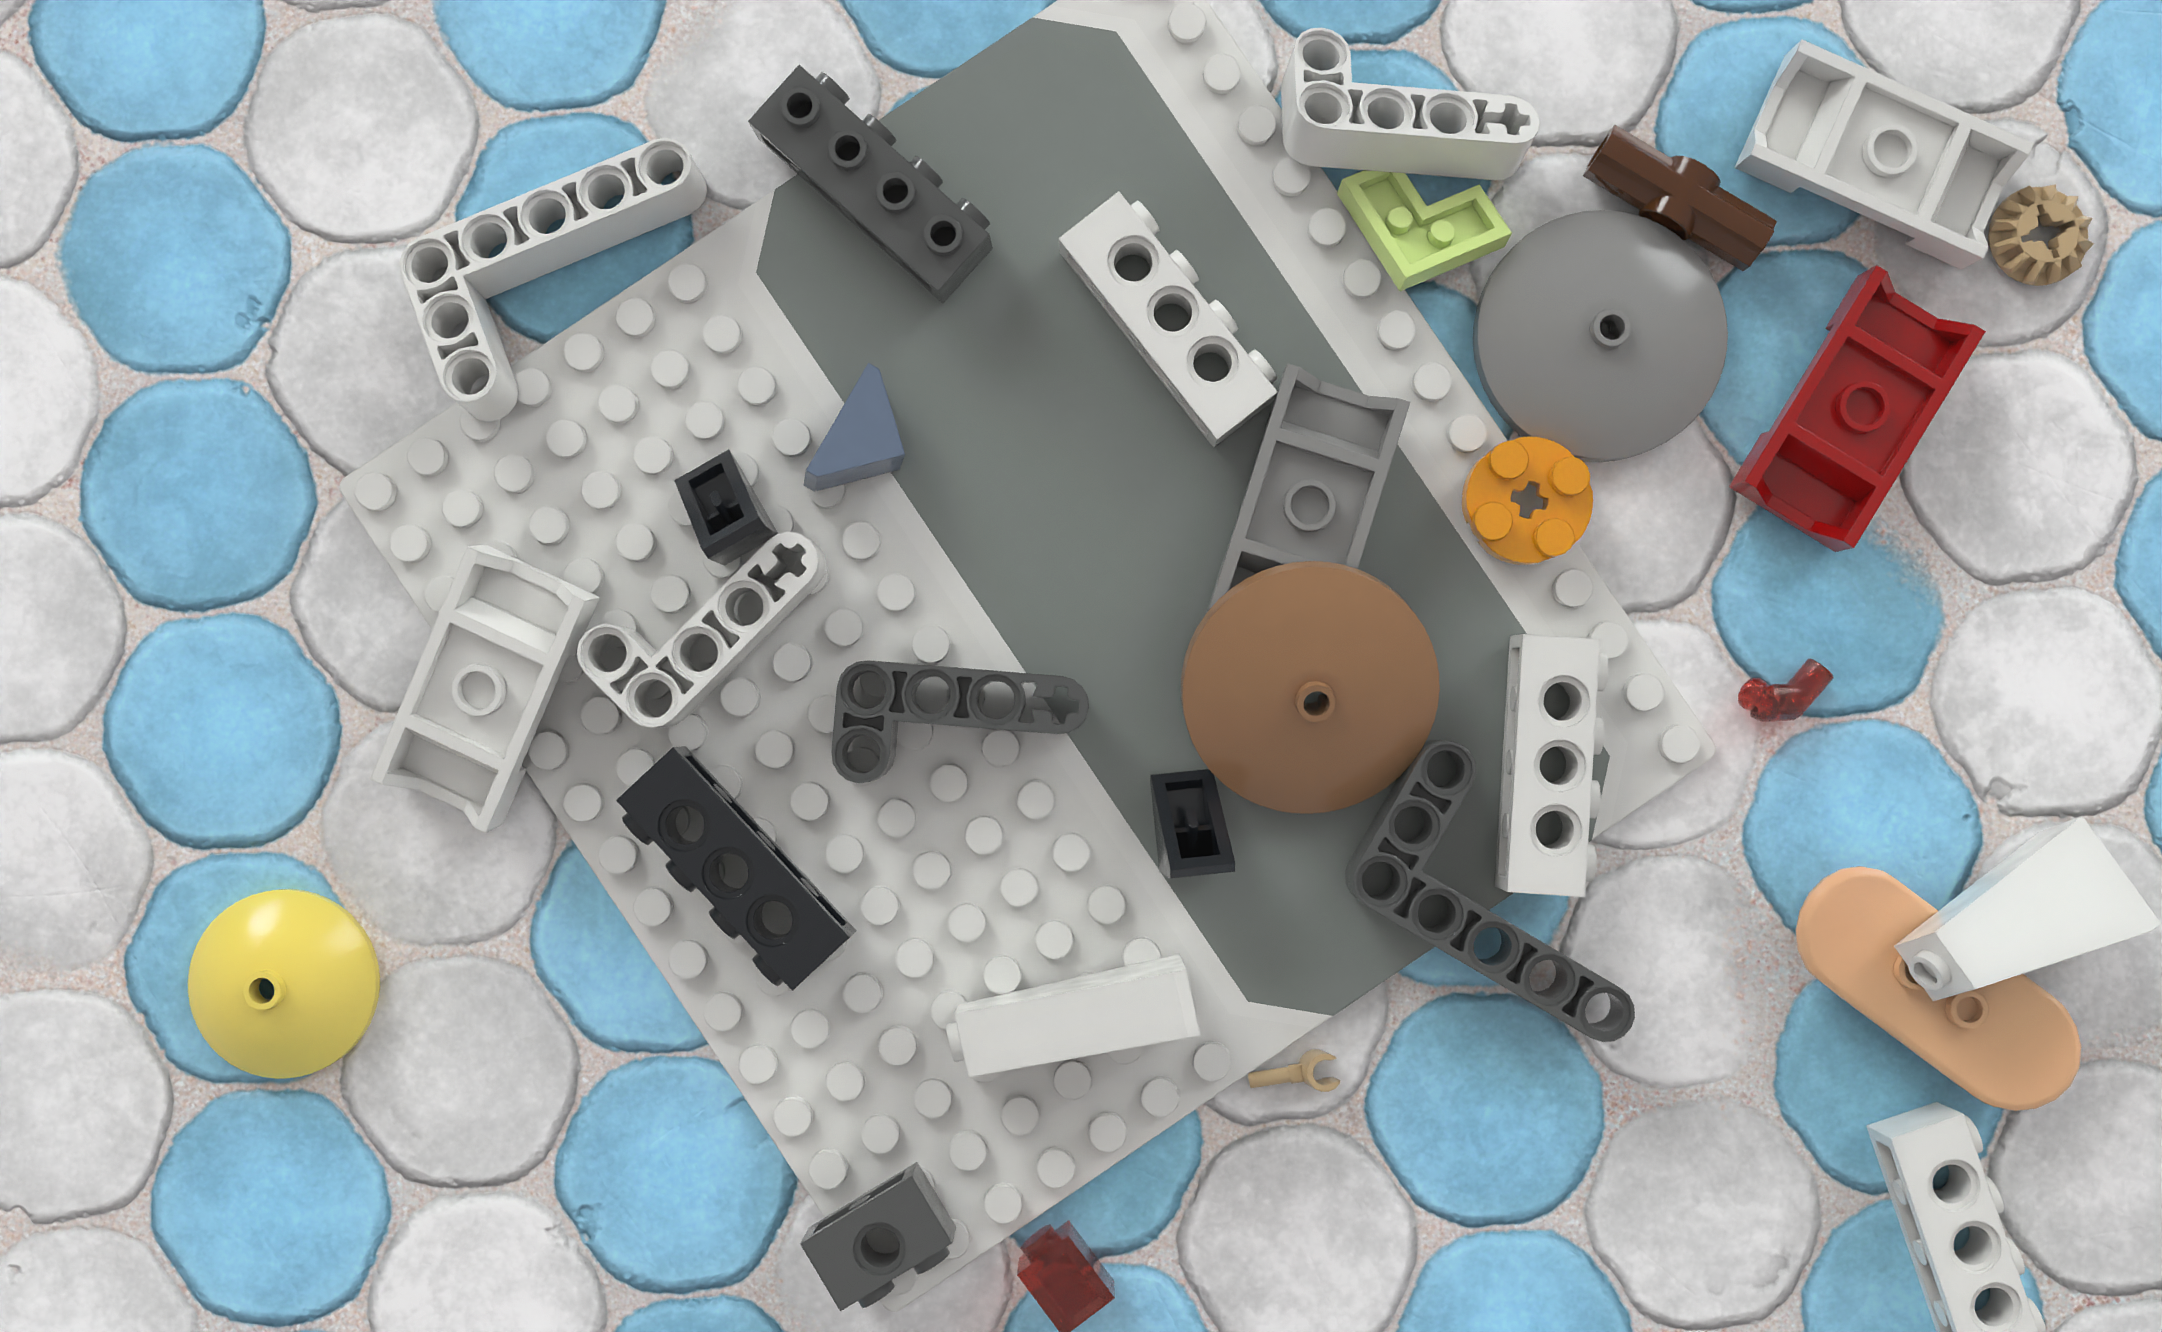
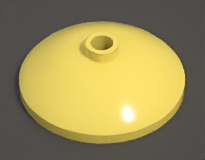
M278 889L261 892L241 899L225 909L210 923L198 941L192 955L188 974V997L191 1012L200 1033L209 1046L220 1057L238 1069L253 1075L275 1079L295 1078L312 1074L330 1066L345 1056L359 1042L368 1029L376 1011L380 991V973L376 953L371 940L360 923L346 909L329 898L297 889ZM263 978L268 979L274 986V995L271 1000L265 999L260 994L259 984Z

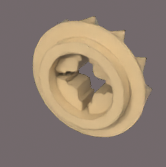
M2055 184L2045 187H2031L2029 185L2007 197L1994 212L1988 232L1990 250L1998 266L2014 280L2034 286L2059 282L2081 268V261L2085 253L2094 243L2088 240V226L2093 218L2084 216L2076 205L2079 196H2066L2057 191ZM2038 218L2043 227L2053 225L2054 228L2059 227L2060 229L2056 237L2048 241V249L2044 241L2033 242L2029 240L2022 242L2021 240L2022 237L2030 234L2031 230L2038 227Z

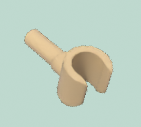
M1312 1049L1300 1058L1298 1064L1250 1072L1248 1074L1250 1088L1289 1082L1291 1084L1304 1082L1316 1090L1329 1092L1340 1084V1080L1335 1077L1315 1080L1313 1070L1318 1062L1337 1058L1320 1049Z

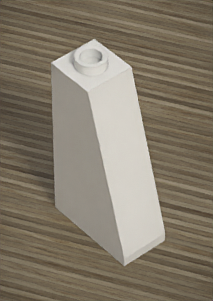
M2080 816L2038 832L1899 941L1894 947L1908 965L1914 980L1925 989L1932 1001H1936L2154 931L2162 923L2084 817Z
M1180 954L958 1004L954 1013L956 1022L946 1025L952 1058L954 1062L965 1060L968 1077L1201 1035L1187 971Z

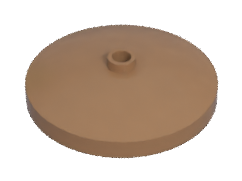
M1303 561L1278 565L1258 572L1231 588L1218 599L1197 626L1186 651L1181 674V702L1186 726L1192 743L1208 769L1224 785L1246 800L1276 811L1300 814L1325 813L1358 804L1376 795L1400 777L1417 757L1430 734L1438 708L1440 691L1439 670L1432 642L1424 626L1402 597L1387 584L1368 573L1343 564L1323 561ZM1322 692V694L1318 695L1316 702H1304L1306 696L1310 693Z

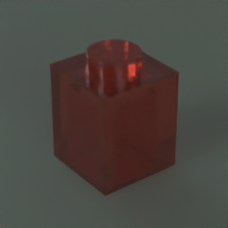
M1069 1220L1056 1230L1050 1224L1044 1226L1030 1236L1020 1249L1024 1254L1019 1257L1017 1276L1059 1332H1071L1115 1299L1113 1278Z

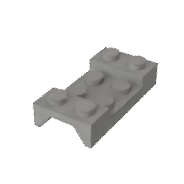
M1289 363L1286 365L1207 611L1225 593L1246 578L1278 565L1303 561H1323L1343 564L1358 569L1409 409V401L1399 398L1368 396L1321 381L1301 367Z

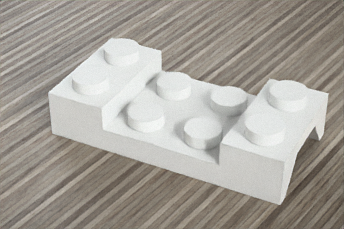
M1802 39L1784 56L1734 168L1789 193L1794 192L1799 187L1908 235L1905 245L1962 270L1984 259L1988 250V244L1983 233L2003 187L2030 155L2035 143Z
M486 544L467 546L370 780L381 785L419 790L464 811L474 828L484 833L503 825L527 769L521 765L565 662L569 656L576 655L579 641L586 632L600 597Z

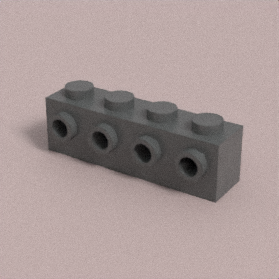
M798 65L748 120L756 136L941 303H944L993 249L990 234L985 230L990 225V222L965 198H961L955 204L938 189L943 180L925 161L915 156L908 162L891 146L897 140L879 120L871 114H868L861 120L845 106L850 98L832 78L821 72L815 79L801 65Z

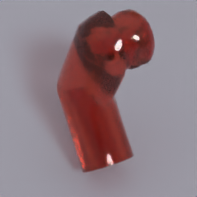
M1807 659L1787 684H1772L1769 686L1761 678L1748 680L1738 693V703L1744 709L1750 710V716L1760 722L1795 720L1804 714L1834 677L1823 665L1813 659Z

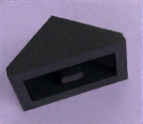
M729 449L674 480L700 547L708 559L725 566L778 534Z
M1209 769L1150 775L1159 872L1170 879L1235 872V859L1214 774Z

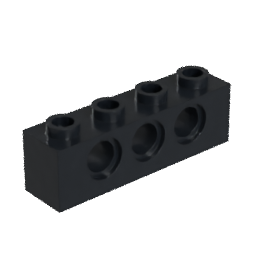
M686 746L670 749L616 800L627 812L622 817V821L630 832L642 843L649 845L654 841L671 859L665 864L671 876L687 891L693 892L697 888L714 906L709 911L713 921L732 939H736L741 935L757 952L752 958L754 964L774 985L779 986L784 982L793 991L857 931ZM685 806L698 810L704 819L703 834L696 842L684 839L676 827L677 815ZM727 853L740 856L747 864L748 879L742 888L730 887L720 877L719 864ZM768 901L781 902L790 910L792 926L788 933L775 934L765 927L762 921V910Z

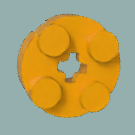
M1528 436L1502 442L1473 465L1465 480L1461 504L1466 524H1470L1472 533L1479 539L1477 542L1488 554L1507 563L1533 565L1565 554L1581 538L1591 518L1593 491L1589 483L1590 472L1588 466L1581 459L1574 457L1562 445L1545 438ZM1527 484L1537 488L1536 496L1543 499L1542 509L1533 510L1529 518H1524L1519 515L1520 505L1511 501V494L1513 491H1523Z

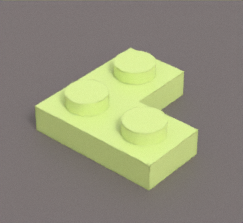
M1363 170L1343 178L1337 192L1342 203L1399 291H1403L1504 248L1512 234L1480 184L1427 206L1406 173Z

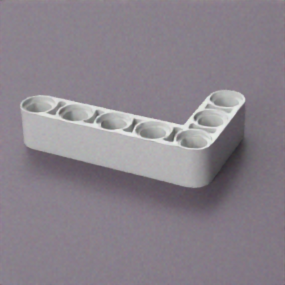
M670 138L652 140L418 237L407 245L400 258V273L441 386L448 396L478 420L488 422L505 417L516 405L518 398L517 382L486 299L688 216L699 209L705 201L707 193L706 180L682 143ZM682 171L678 180L671 184L661 185V182L667 175L672 172ZM624 195L618 205L610 209H604L609 199L614 196ZM565 218V222L560 229L546 234L547 229L553 222ZM501 243H506L505 248L500 254L489 258V254L494 247ZM447 267V271L442 278L431 282L432 277L438 270ZM469 320L463 333L457 337L450 338L456 325L462 321ZM489 375L488 383L484 389L470 395L475 381L482 376Z

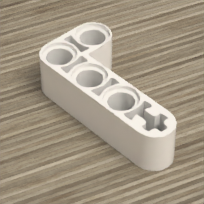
M1311 28L1302 32L1296 39L1281 86L1282 132L1285 150L1297 162L1315 167L1503 180L1512 176L1519 168L1539 131L1540 125L1538 113L1533 106L1524 99L1511 95L1352 82L1351 53L1347 42L1341 35L1326 28Z
M791 531L778 533L770 538L658 651L633 629L602 624L586 631L580 639L577 649L579 665L584 673L630 719L639 725L651 728L677 725L818 586L824 577L826 569L824 553L816 543L800 533ZM788 549L797 554L806 550V553L801 558L802 564L806 567L804 573L797 576L787 572L774 584L785 590V594L781 598L778 597L772 588L758 581L757 578L762 573L775 580L785 570L787 564L781 557ZM756 591L763 600V613L759 620L752 625L743 626L735 617V602L743 593ZM708 635L717 645L718 656L712 667L706 671H699L691 663L690 648L695 640ZM617 636L625 644L627 654L622 666L611 672L603 665L600 653L604 643L610 638ZM657 681L665 683L672 694L671 707L660 717L650 713L645 703L646 691Z

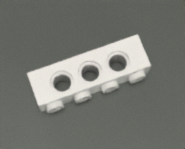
M1118 191L1058 238L1060 254L1214 448L1273 402L1278 391L1272 383L1277 380V376L1267 360L1256 349L1248 354L1232 335L1238 330V327L1225 307L1216 299L1208 304L1195 288L1194 284L1199 281V278L1188 260L1178 250L1169 255L1154 235L1160 229L1146 207L1138 200L1130 205ZM1138 255L1148 262L1151 271L1142 280L1128 281L1119 276L1115 266L1124 256ZM1170 303L1180 305L1188 313L1190 322L1179 331L1164 330L1157 324L1154 318V313L1159 307ZM1203 353H1216L1226 361L1228 375L1219 381H1206L1197 375L1193 365L1194 360Z
M1532 634L1510 636L1495 887L1506 892L1585 897L1586 882L1594 880L1597 854L1594 844H1588L1590 818L1595 819L1598 816L1601 792L1599 782L1592 780L1593 755H1600L1604 744V721L1602 717H1596L1597 691H1604L1608 679V658L1605 653H1600V639ZM1555 683L1563 686L1570 697L1569 709L1559 719L1552 718L1544 707V695L1547 689ZM1556 747L1565 756L1566 769L1560 779L1550 783L1541 774L1540 760L1548 749ZM1555 811L1562 821V833L1557 841L1544 846L1537 838L1536 824L1543 814Z
M1934 1102L1866 1125L1936 1332H2046L2045 1323L2040 1311L2034 1302L2026 1296L2019 1275L2025 1273L2024 1262L2014 1242L2005 1235L1998 1215L2004 1212L2003 1201L1993 1181L1984 1174L1978 1153L1983 1151V1143L1973 1121L1957 1110L1939 1102ZM1948 1165L1949 1178L1946 1184L1941 1189L1934 1191V1175L1940 1168ZM1969 1227L1970 1235L1967 1243L1961 1249L1954 1251L1956 1235L1963 1228ZM1990 1288V1297L1987 1304L1982 1309L1975 1311L1976 1298L1982 1291Z

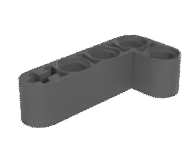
M870 660L859 661L848 666L840 675L838 681L831 751L832 762L842 777L855 783L875 781L886 775L893 766L896 756L898 721L1049 734L1070 733L1079 728L1086 719L1089 709L1088 696L1078 682L1064 676ZM866 672H876L882 677L886 687L884 699L873 708L862 707L857 703L853 693L855 681ZM929 677H940L947 683L950 689L948 705L944 710L935 714L927 713L921 709L916 699L918 686ZM992 682L1005 683L1014 693L1015 703L1013 709L1007 716L1001 719L988 717L983 713L979 705L981 691ZM1036 683L1037 687L1033 697L1039 698L1054 697L1056 687L1068 688L1069 699L1079 701L1078 713H1069L1065 718V724L1053 723V714L1051 712L1032 709L1034 722H1021L1020 718L1026 705L1023 684ZM860 735L871 737L880 748L881 756L879 763L869 772L857 770L852 766L848 758L850 744Z

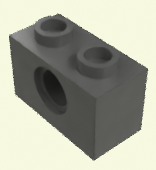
M918 1162L810 1226L800 1245L838 1309L842 1311L857 1301L862 1308L876 1303L894 1289L895 1285L892 1280L911 1268H914L917 1274H921L938 1265L950 1254L947 1246L953 1243L956 1226ZM876 1228L888 1229L896 1235L900 1247L891 1253H879L870 1247L866 1234Z

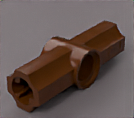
M1614 125L1609 130L1583 174L1591 182L1639 209V216L1666 227L1682 240L1689 239L1742 271L1749 268L1764 250L1774 233V227L1777 223L1775 219L1719 187L1721 183L1719 176L1705 164L1686 156L1676 155L1670 158L1617 125Z

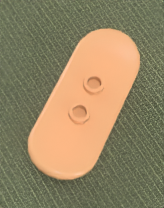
M1857 866L1840 869L1824 877L1809 892L1799 910L1796 926L1797 949L1805 968L1836 995L1932 1067L1980 1101L1993 1107L2012 1111L2039 1108L2056 1100L2071 1086L2080 1067L2082 1048L2077 1026L2062 1003L2024 974L2017 975L1936 1001H1932L1925 989L1914 980L1908 965L1894 945L1928 920L1938 910L1900 881L1882 870Z

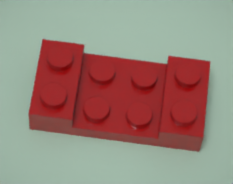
M1878 265L1856 277L1825 328L1830 332L1770 430L1759 436L1729 485L1734 491L1834 552L1855 548L1986 332L1974 324L1939 319L1895 292L1888 271Z

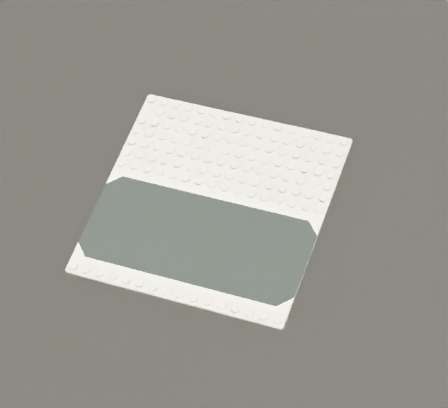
M1057 0L879 119L897 140L891 146L908 162L915 156L925 161L943 180L938 189L955 204L961 198H965L990 222V225L985 230L990 234L993 249L944 303H941L797 174L513 364L511 369L517 382L518 398L516 405L508 415L500 420L490 422L478 420L456 402L344 477L339 486L342 496L431 629L435 625L467 546L486 544L600 597L586 631L602 624L630 628L639 633L658 651L765 544H761L725 566L708 559L700 547L674 480L728 449L738 462L777 532L791 531L800 533L820 547L825 556L826 569L824 577L818 586L677 725L658 728L639 725L630 719L584 673L579 665L577 653L576 655L569 656L522 765L527 768V773L824 1218L918 1162L954 1222L956 1231L953 1243L947 1246L950 1254L942 1262L921 1274H917L914 1268H911L892 1280L895 1285L894 1289L880 1299L884 1308L891 1312L900 1311L1435 947L1364 905L1350 893L1346 885L1345 871L1348 862L1396 780L1376 795L1358 804L1325 813L1300 814L1276 811L1246 800L1229 789L1215 776L1235 859V872L1172 879L1159 872L1150 775L1208 769L1192 743L1186 726L1181 702L1182 668L1190 640L1197 626L1208 612L1207 609L1225 552L1228 549L1273 402L1213 448L1060 254L1058 238L1118 191L1130 205L1138 200L1150 212L1160 229L1154 236L1169 255L1178 250L1188 260L1199 278V281L1194 284L1195 288L1208 304L1216 299L1229 312L1238 327V330L1232 335L1248 354L1256 349L1267 360L1277 376V380L1272 383L1276 390L1278 389L1283 371L1289 363L1301 367L1321 381L1368 396L1399 398L1410 402L1358 569L1376 577L1399 594L1416 614L1432 642L1439 670L1440 691L1435 720L1426 742L1430 740H1445L1461 744L1471 753L1476 765V776L1470 790L1422 872L1487 910H1490L1513 894V892H1506L1495 887L1510 636L1532 634L1600 639V653L1607 655V684L1604 691H1597L1596 717H1602L1604 721V744L1600 755H1593L1592 780H1597L1600 785L1601 800L1598 816L1595 819L1590 818L1588 842L1711 760L1716 753L1715 743L1578 542H1575L1565 554L1533 565H1516L1501 561L1488 554L1477 542L1479 539L1472 533L1470 524H1466L1462 512L1463 486L1473 465L1495 446L1508 440L1405 290H1398L1337 195L1338 191L1321 167L1301 164L1291 158L1285 150L1282 132V109L1207 0ZM1138 255L1124 256L1115 266L1119 276L1128 281L1142 280L1151 271L1148 262ZM1165 304L1154 313L1157 324L1167 331H1179L1190 322L1186 310L1177 304ZM1203 353L1193 362L1197 375L1206 381H1219L1228 375L1226 361L1216 353ZM870 363L880 369L903 445L905 456L901 468L897 471L814 492L803 486L806 469L865 367ZM488 382L471 392L470 395L484 389ZM1527 484L1523 491H1513L1511 494V501L1520 505L1519 515L1524 518H1529L1533 510L1542 509L1543 499L1536 496L1537 488ZM788 549L781 557L787 564L785 570L775 580L762 573L757 578L758 581L772 588L778 597L781 598L785 594V590L774 584L787 572L797 576L804 573L806 567L802 564L801 558L806 553V550L797 554ZM756 591L745 592L735 602V617L743 626L752 625L759 620L763 613L764 605L759 593ZM708 635L695 640L690 648L689 655L693 666L699 671H706L717 660V645ZM617 636L610 638L604 643L600 656L606 669L612 672L622 666L627 654L625 644ZM870 660L1064 676L1078 682L1088 696L1089 709L1086 719L1079 728L1070 733L1049 734L898 721L896 756L893 766L886 775L875 781L855 783L842 777L832 762L831 751L838 681L840 675L848 666L859 661ZM866 672L855 681L853 693L857 703L862 707L873 708L884 699L886 687L880 675L876 672ZM929 677L923 680L917 688V703L927 713L935 714L944 710L950 699V689L947 683L940 677ZM662 681L655 682L646 691L645 703L650 713L660 717L671 707V690ZM992 682L986 685L979 696L981 710L985 715L993 719H1001L1007 716L1015 703L1013 691L1007 684L1002 682ZM1036 683L1023 684L1026 705L1020 718L1021 722H1034L1032 709L1051 712L1053 714V723L1065 724L1067 714L1078 713L1079 701L1069 699L1068 688L1056 687L1054 697L1039 698L1033 697L1037 687ZM1555 683L1547 689L1544 695V707L1552 718L1559 719L1568 711L1570 697L1563 686ZM1322 692L1310 693L1306 696L1304 702H1316L1318 695L1322 694ZM860 735L852 741L848 749V758L853 767L859 771L869 772L879 763L881 756L880 748L874 739L866 735ZM686 746L857 930L793 991L784 982L779 986L771 983L754 964L752 958L757 952L741 935L736 939H732L724 933L709 914V911L714 907L697 888L693 892L683 888L666 869L665 864L671 859L654 841L649 845L642 843L622 821V817L627 812L616 800L673 747ZM1552 747L1542 755L1540 771L1548 782L1557 781L1565 772L1566 759L1558 748ZM1446 751L1434 754L1427 765V775L1430 781L1439 787L1448 784L1454 778L1456 763L1453 757ZM690 806L682 808L676 818L677 830L684 839L696 842L704 831V819L700 812ZM1416 806L1407 807L1397 815L1394 822L1397 836L1402 841H1411L1422 832L1424 817ZM1549 811L1539 818L1536 824V835L1544 846L1557 841L1562 833V821L1555 811ZM727 853L720 861L719 874L723 882L728 886L742 888L748 879V867L740 856ZM1376 862L1364 871L1362 886L1367 894L1379 895L1390 887L1393 880L1390 866L1386 862ZM1431 895L1421 902L1418 909V919L1422 926L1434 927L1445 918L1447 904L1443 896ZM768 901L762 910V921L765 927L772 933L786 934L792 926V914L783 903ZM1180 954L1183 960L1200 1027V1036L968 1077L965 1060L954 1062L952 1058L946 1025L956 1022L954 1013L958 1004ZM876 1228L866 1234L870 1247L879 1253H891L900 1247L896 1235L888 1229Z

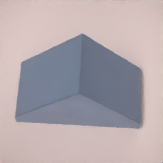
M870 363L865 367L807 467L803 486L816 492L900 470L905 452L879 368Z

